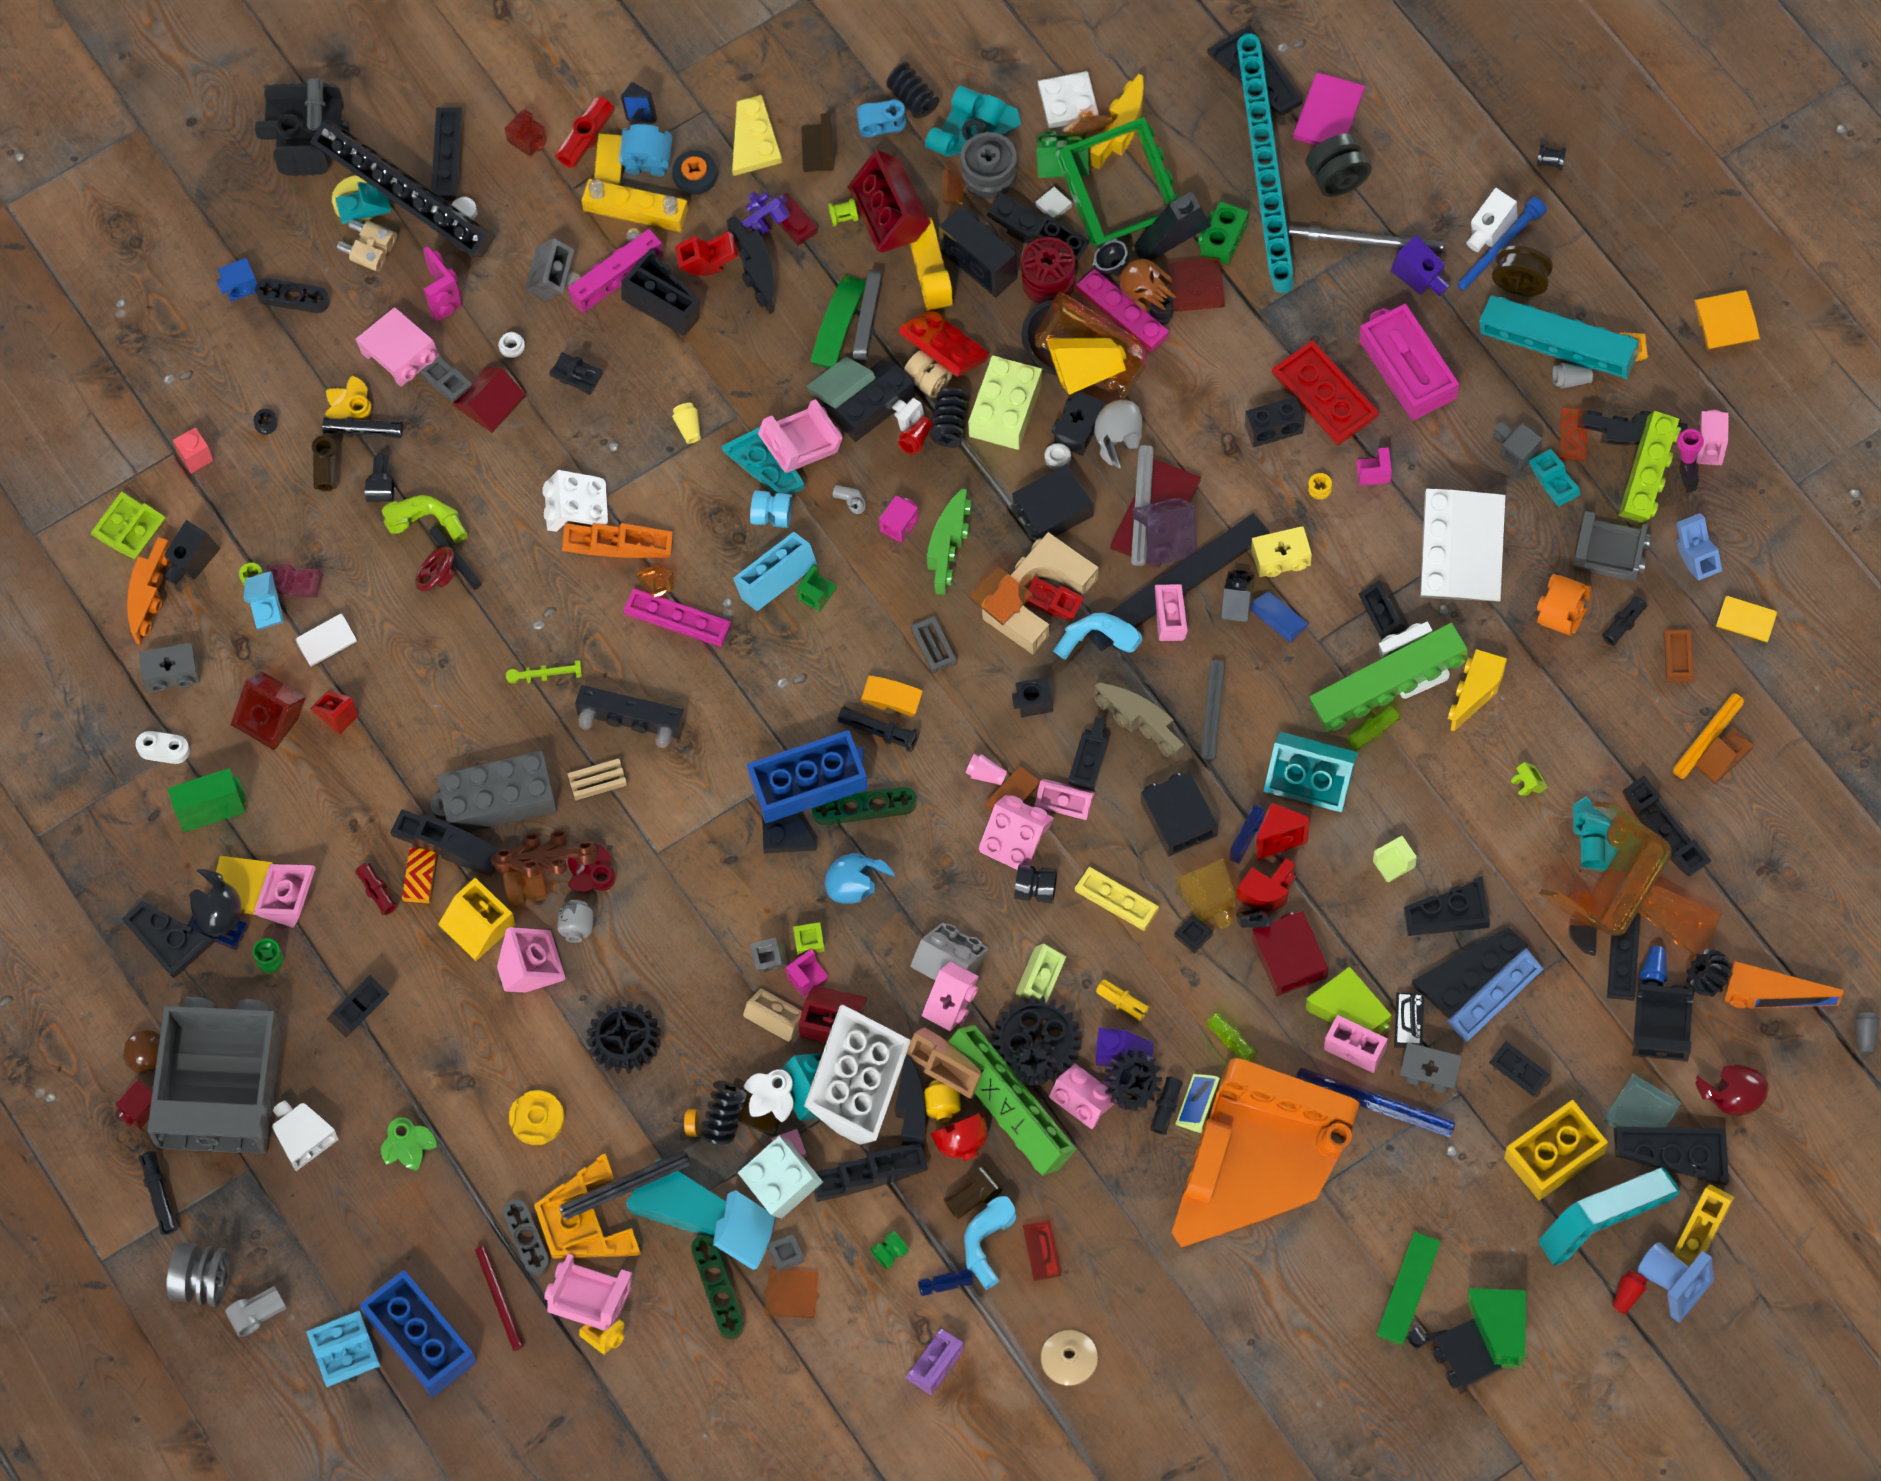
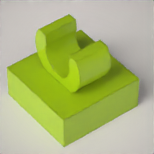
M1527 762L1522 763L1516 768L1520 775L1514 776L1511 780L1516 785L1524 781V788L1518 792L1522 796H1527L1532 791L1541 793L1548 788L1536 766Z
M820 922L793 927L798 956L805 954L810 949L814 953L825 952Z

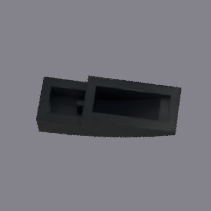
M905 1056L895 1113L897 1118L904 1119L901 1133L902 1145L907 1146L921 1143L922 1148H924L926 1113L922 1087L911 1058Z

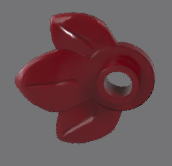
M593 844L596 846L598 860L593 864L581 865L577 863L576 857L567 859L569 870L574 876L568 882V887L573 891L579 893H586L593 889L605 891L614 885L616 876L614 870L610 867L611 856L601 845ZM600 876L607 877V879L603 882L598 881V878Z

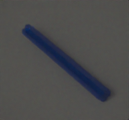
M1299 1068L1296 1074L1297 1079L1357 1100L1360 1103L1359 1106L1437 1134L1451 1137L1455 1129L1453 1121L1311 1070Z

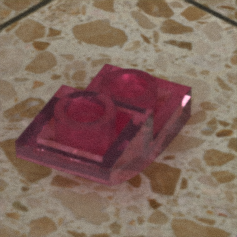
M291 564L267 566L266 572H272L278 594L298 597L318 596L323 576L319 569H295Z

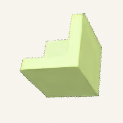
M1400 836L1375 850L1373 862L1384 879L1390 882L1414 869L1417 857L1404 837Z

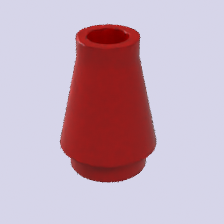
M924 416L920 417L918 421L899 435V447L910 455L920 452L932 428V422Z
M1627 1270L1626 1274L1621 1276L1612 1308L1627 1315L1630 1308L1647 1290L1645 1286L1648 1280L1633 1271Z

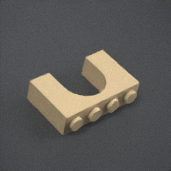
M1049 532L1043 539L1039 538L1036 540L1031 548V553L1026 558L1022 557L1018 561L1015 571L1011 576H1005L1000 582L997 592L993 596L989 595L982 604L983 620L1032 655L1049 637V624L1029 611L1021 603L1019 596L1023 588L1032 582L1035 576L1039 579L1049 578L1059 581L1073 592L1084 596L1099 579V570L1096 565Z

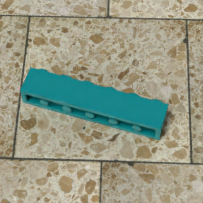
M1491 295L1479 320L1480 334L1625 379H1628L1639 354L1638 340L1630 335H1620L1610 332L1604 327H1594L1577 319L1571 320L1561 317L1555 312H1545L1528 304H1518L1506 297Z

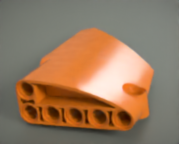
M1232 1058L1224 1068L1210 1117L1204 1125L1171 1231L1181 1248L1315 1201L1340 1154L1352 1139L1351 1132L1360 1103L1351 1097L1239 1058ZM1331 1134L1338 1135L1342 1140V1144L1333 1142Z

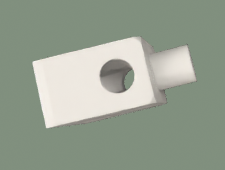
M1495 188L1471 221L1472 236L1466 242L1467 245L1475 252H1479L1485 244L1492 247L1518 220L1517 201Z
M282 1101L273 1109V1112L280 1120L274 1123L272 1128L295 1171L339 1140L335 1130L304 1103L292 1109L287 1101Z

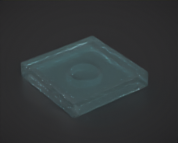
M1633 1074L1605 1116L1604 1122L1614 1128L1667 1127L1682 1102Z

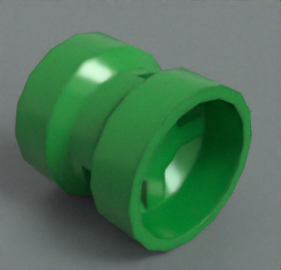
M264 938L254 945L253 957L262 972L274 973L282 967L284 957L276 941Z
M893 1230L885 1235L883 1243H875L870 1248L873 1256L886 1270L894 1265L895 1259L904 1257L909 1253V1249L904 1241Z

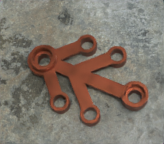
M556 830L551 833V840L541 845L538 833H527L524 835V843L512 850H498L491 857V862L498 872L506 873L515 869L527 877H533L540 873L539 866L551 870L553 874H562L567 871L564 858L576 857L577 863L589 865L598 860L596 846L590 841L580 842L577 848L554 850L568 843L567 832ZM530 849H535V850H533V851H531V852H529V853H525V852L529 851Z

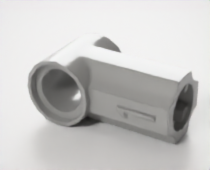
M273 1286L250 1300L242 1299L234 1302L225 1310V1313L237 1335L243 1337L256 1331L260 1327L261 1322L287 1308L277 1289Z

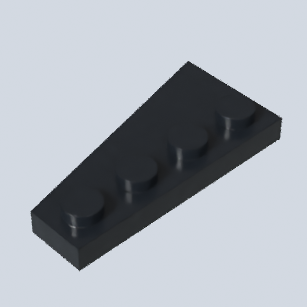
M1614 1128L1615 1157L1656 1168L1665 1167L1668 1171L1725 1186L1729 1184L1726 1128Z

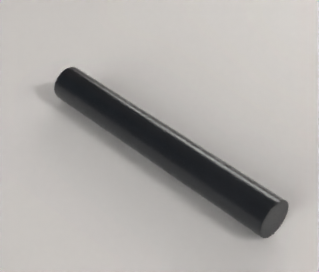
M438 526L432 527L429 530L430 535L440 547H450L453 550V564L474 590L478 589L482 585L481 581Z

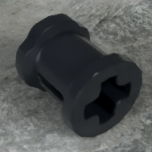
M1541 144L1537 167L1547 165L1557 167L1559 171H1562L1566 148L1558 150L1547 148L1545 144Z
M1167 294V298L1162 297L1164 302L1160 301L1166 310H1162L1150 302V316L1161 325L1169 323L1173 318V299Z

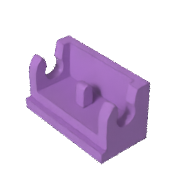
M940 1329L915 1366L907 1374L906 1379L932 1396L963 1353V1342Z

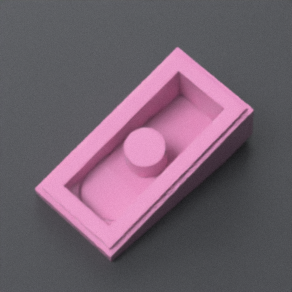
M1182 584L1155 585L1159 641L1185 640L1188 630Z

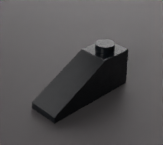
M1191 191L1170 203L1134 244V248L1141 259L1152 261L1211 227L1193 192Z

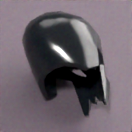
M197 869V872L210 882L213 887L208 894L199 889H195L189 894L194 919L198 927L208 936L218 937L227 934L240 920L242 914L240 896L233 886L223 880L220 873L206 869Z

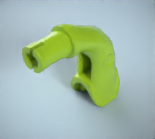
M419 495L399 503L397 501L391 502L382 509V514L385 517L384 524L391 534L405 531L409 528L410 523L423 516L434 515L440 524L446 527L455 543H460L468 537L467 532L458 519V512L431 496Z

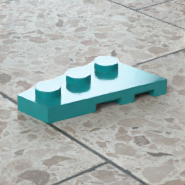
M760 427L721 446L722 451L773 494L793 495L805 489L804 483L796 470L785 473L758 435Z

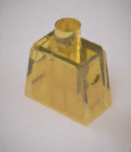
M1223 858L1176 879L1177 893L1201 922L1213 918L1219 929L1225 928L1233 922L1228 911L1235 908L1236 897Z

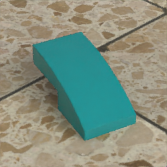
M1551 449L1528 461L1538 481L1557 507L1580 496V488L1566 473L1565 465Z

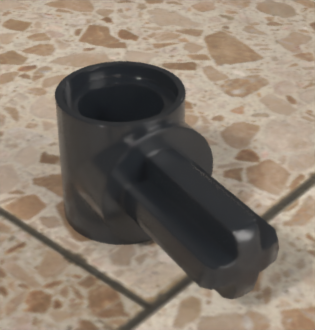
M378 453L373 458V474L365 480L366 502L394 501V481L388 475V455Z

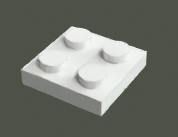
M1088 71L1038 81V88L1049 129L1098 119V110Z

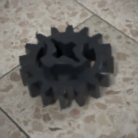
M1130 1049L1127 1054L1118 1053L1119 1061L1110 1060L1113 1065L1112 1070L1105 1069V1072L1109 1074V1079L1103 1080V1083L1108 1084L1110 1087L1105 1091V1094L1112 1096L1110 1102L1117 1104L1119 1108L1137 1111L1138 1107L1147 1108L1146 1101L1154 1102L1153 1092H1160L1161 1090L1156 1086L1157 1082L1162 1081V1077L1156 1076V1073L1161 1069L1160 1066L1153 1065L1155 1058L1147 1056V1053L1139 1050L1137 1052ZM1138 1062L1142 1065V1067L1139 1068L1134 1063ZM1127 1093L1128 1095H1131L1132 1098H1127L1123 1094Z

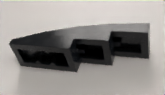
M917 1143L867 1153L866 1158L842 1162L836 1168L816 1171V1174L823 1181L813 1191L816 1202L873 1189L927 1171L928 1166L922 1145Z

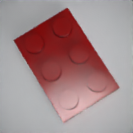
M932 310L902 324L898 332L957 377L986 362L990 354L979 343L972 341L960 329L949 324L940 314Z

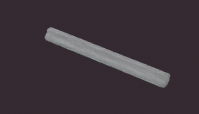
M1141 445L1138 450L1131 563L1134 566H1144L1147 560L1154 449L1152 446Z

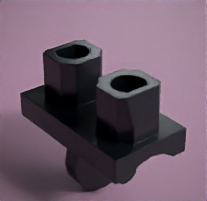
M561 352L558 361L549 374L560 382L569 384L590 395L602 377L603 370L583 362V359L578 356L572 357Z

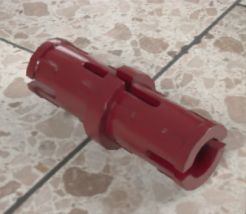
M370 863L360 865L355 870V873L364 884L367 896L374 900L382 915H388L395 911L397 904L386 890V883L379 879Z

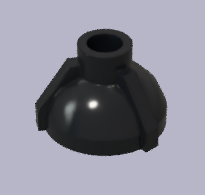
M1112 239V241L1104 243L1097 249L1092 264L1096 270L1102 273L1120 276L1123 268L1128 264L1129 250L1123 242Z

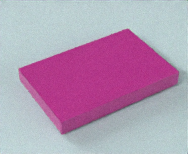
M1316 72L1295 128L1293 139L1317 146L1335 135L1349 134L1364 94L1365 86Z

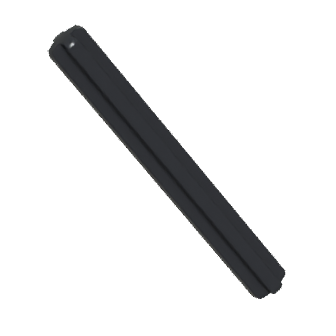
M685 1150L680 1151L559 1206L563 1218L568 1220L690 1166V1158Z

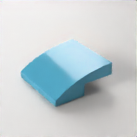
M738 1191L730 1192L727 1195L725 1216L716 1221L713 1245L752 1270L758 1268L767 1249L775 1216H772L766 1209Z
M360 1311L306 1331L327 1387L380 1366Z

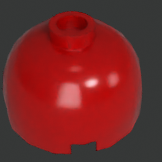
M979 1112L930 1134L936 1147L945 1157L951 1159L962 1157L963 1162L979 1156L977 1150L985 1145L988 1138V1128L982 1112Z

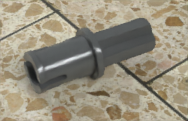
M307 79L308 93L307 101L305 102V106H307V127L313 131H317L322 123V107L325 106V102H323V79Z

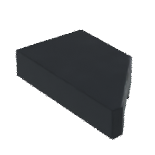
M1262 908L1242 911L1236 914L1237 923L1241 928L1272 926L1270 916Z

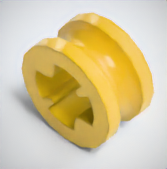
M1324 473L1314 474L1309 479V494L1315 499L1322 500L1327 498L1332 489L1331 478ZM1318 482V485H1320V482L1325 483V488L1323 490L1322 487H1320V490L1315 489V483Z

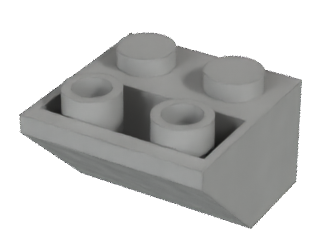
M942 922L921 939L910 967L935 981L940 969L950 961L974 974L988 953L989 947L983 945L979 939L968 937L959 932L955 926Z

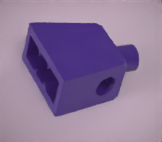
M1415 235L1398 252L1390 271L1421 295L1430 288L1440 297L1450 287L1440 276L1445 267L1444 263Z

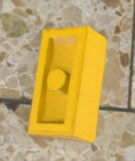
M1726 596L1716 627L1768 643L1777 611Z

